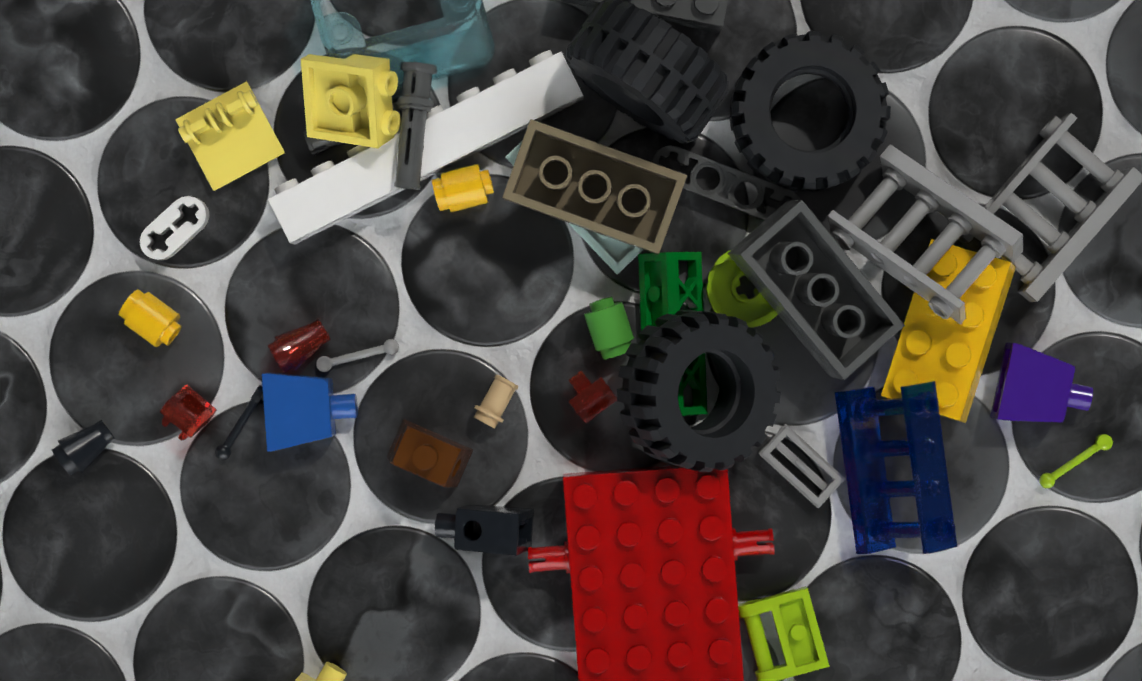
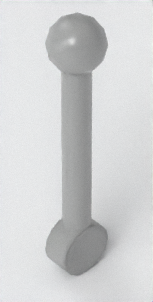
M388 339L384 342V345L334 358L322 356L317 360L316 366L318 370L328 372L335 365L382 353L394 355L399 350V344L394 339Z

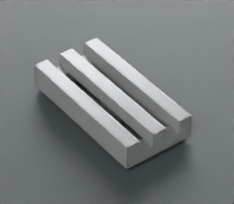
M785 423L758 452L764 460L817 508L845 480L836 469ZM787 436L830 475L833 480L829 484L824 482L781 441ZM775 448L779 450L817 485L822 492L816 496L770 453Z

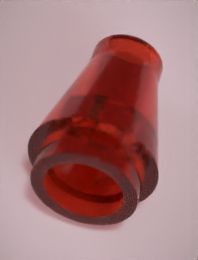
M317 319L311 324L274 336L275 341L267 345V347L285 373L292 368L296 371L323 344L331 339L322 323Z

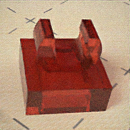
M580 371L569 379V382L578 393V395L569 400V403L585 423L617 401V397L602 377L591 383L585 374Z
M187 384L172 396L160 410V413L164 415L162 419L164 427L172 422L182 430L178 437L181 441L187 437H193L217 412V409Z

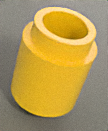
M479 164L443 172L440 178L432 179L433 190L440 211L450 209V212H455L489 203L487 195L494 193L489 170L481 171Z
M139 289L135 290L127 298L118 314L125 319L124 325L154 347H158L162 343L168 346L182 328L178 324L180 319L179 313L150 292L144 294Z

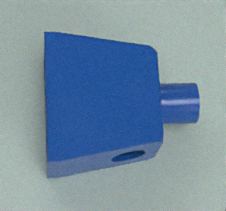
M283 373L262 374L267 452L333 437L336 435L335 419L358 418L356 394L333 395V382L331 378Z

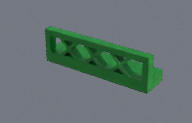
M701 252L659 253V255L654 253L638 254L641 331L647 325L656 326V319L665 314L675 315L684 302L689 307V310L704 311ZM678 261H688V279L684 284L679 278ZM705 353L695 358L689 364L681 378L678 390V403L682 416L708 414ZM688 383L692 388L693 406L684 407L683 390Z

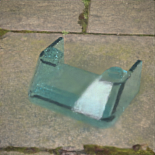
M310 0L327 57L346 59L353 54L390 59V71L396 72L398 77L397 90H401L403 85L404 72L400 70L401 62H421L436 65L437 73L432 75V81L484 67L492 60L495 54V43L483 0H440L444 18L364 39L361 25L354 16L345 12H336L328 15L324 0Z

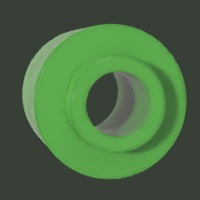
M611 296L590 303L591 311L584 313L595 350L600 351L602 359L625 354L634 336L623 302L614 303Z

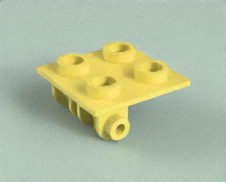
M247 81L175 119L180 127L178 131L185 143L188 142L213 191L285 154Z

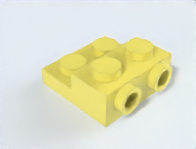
M308 54L301 58L307 137L379 148L394 138L400 127V114L398 111H394L392 106V96L397 90L398 77L396 72L390 71V59L353 54L346 59Z

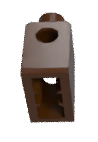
M403 419L387 457L391 464L440 486L458 487L473 449Z

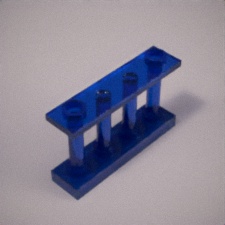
M935 381L902 386V398L876 400L875 386L835 392L856 554H871L895 548V538H921L923 554L957 547ZM904 414L907 439L882 441L879 416ZM910 456L913 480L887 481L884 457ZM915 497L918 521L893 522L890 498Z

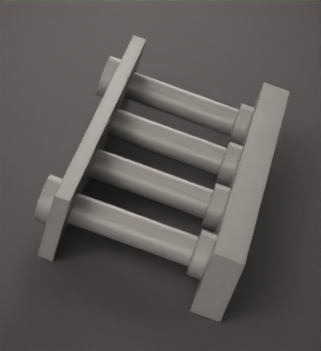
M1072 113L1063 116L1061 119L1055 115L1039 133L1043 140L984 206L985 209L994 214L1003 205L1049 245L1047 249L1051 253L1041 265L1037 261L1032 263L1023 254H1020L1012 263L1016 268L1015 270L1022 275L1020 280L1024 283L1017 292L1029 302H1038L1142 182V174L1136 168L1130 167L1122 172L1118 169L1113 171L1071 135L1067 130L1077 119ZM1055 143L1102 183L1101 188L1104 190V193L1095 203L1091 200L1086 202L1040 162ZM1028 174L1075 213L1074 219L1078 222L1068 234L1065 231L1058 232L1014 193V190ZM968 233L967 235H961L957 240L962 244L969 243L974 236ZM1001 256V258H1002L1003 260L1009 261V260H1007L1006 258H1004L1003 256Z
M890 144L880 155L884 178L882 182L848 220L834 210L828 215L831 236L842 248L850 250L852 247L929 302L928 306L938 316L946 320L951 317L959 324H962L966 319L965 302L960 299L995 257L1000 258L1003 256L1014 263L1023 252V234ZM904 188L915 196L916 202L879 243L861 229L896 189L902 190ZM936 210L947 218L949 224L912 266L895 254L894 251L928 212L933 213ZM969 233L981 241L982 247L945 289L926 275L961 235Z

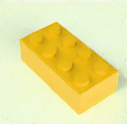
M931 239L929 246L933 243L934 239ZM952 245L926 276L946 289L977 252ZM994 258L960 298L965 302L966 319L962 324H959L951 317L947 320L941 318L931 310L927 300L914 292L904 322L905 326L902 328L881 396L966 423L1016 269L1011 262L999 258Z

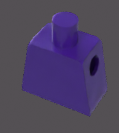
M1006 342L990 418L1005 421L1063 423L1067 407L1085 411L1089 410L1093 398V387L1072 383L1075 366L1021 344Z

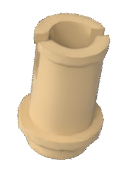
M497 374L481 405H475L474 407L477 410L474 418L494 429L498 422L503 423L504 420L501 416L514 392L519 387Z

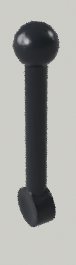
M261 385L255 390L250 402L224 444L217 446L215 455L218 459L226 460L230 457L231 446L263 397V387Z

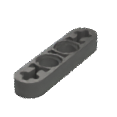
M669 145L662 147L653 157L652 163L663 166L659 164L660 157L668 158L670 153L676 154V162L685 167H688L689 159L696 161L697 164L690 173L689 184L685 183L683 190L763 221L777 210L766 205L765 214L757 211V208L764 200L765 188L773 191L768 198L770 200L781 202L784 197L791 200H801L791 190L677 146ZM702 168H713L719 174L720 181L714 190H703L697 184V173ZM750 182L756 187L757 199L751 205H742L735 199L734 191L739 183Z

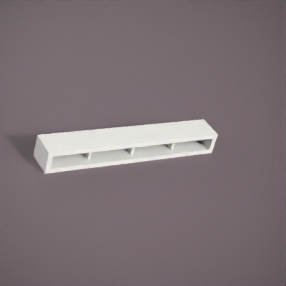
M551 50L545 51L529 60L531 67L519 73H516L514 68L507 70L492 79L495 85L481 92L478 87H474L456 97L458 104L446 110L443 109L442 105L432 108L431 112H427L420 182L526 129L530 119L540 122L582 101L583 93L562 52L553 55ZM401 125L394 138L381 147L372 148L358 145L347 152L348 159L336 165L333 160L322 163L311 170L313 177L301 183H298L296 178L291 179L274 189L277 195L269 198L268 201L289 243L296 245L405 190L394 187Z

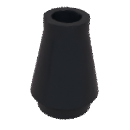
M100 420L92 426L57 440L59 445L53 448L52 452L68 474L72 476L77 471L82 473L105 447L115 440V437L104 422Z

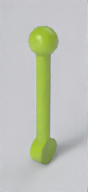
M1107 434L1098 435L1094 445L1054 472L1042 474L1039 479L1040 485L1045 489L1052 488L1055 480L1099 450H1109L1113 445L1112 438Z

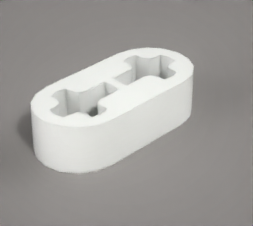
M184 196L177 199L141 233L140 247L144 254L156 260H167L173 257L207 225L209 220L208 207L202 200L195 197ZM184 205L190 208L197 206L199 209L195 214L198 219L197 223L193 224L187 221L178 228L175 224L184 216L181 210ZM172 229L174 233L165 241L168 249L166 251L161 249L153 251L151 248L154 244V240L151 237L153 233L164 235Z

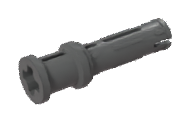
M401 62L400 70L404 72L402 96L397 97L398 109L402 110L394 187L420 190L427 112H431V108L434 106V101L430 99L432 75L437 73V66L421 62Z

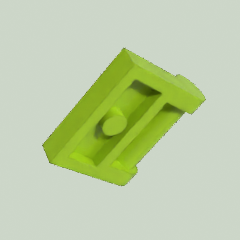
M806 586L738 604L739 618H744L758 668L755 671L757 681H779L830 667L810 594ZM771 611L785 660V664L777 666L773 665L760 614Z

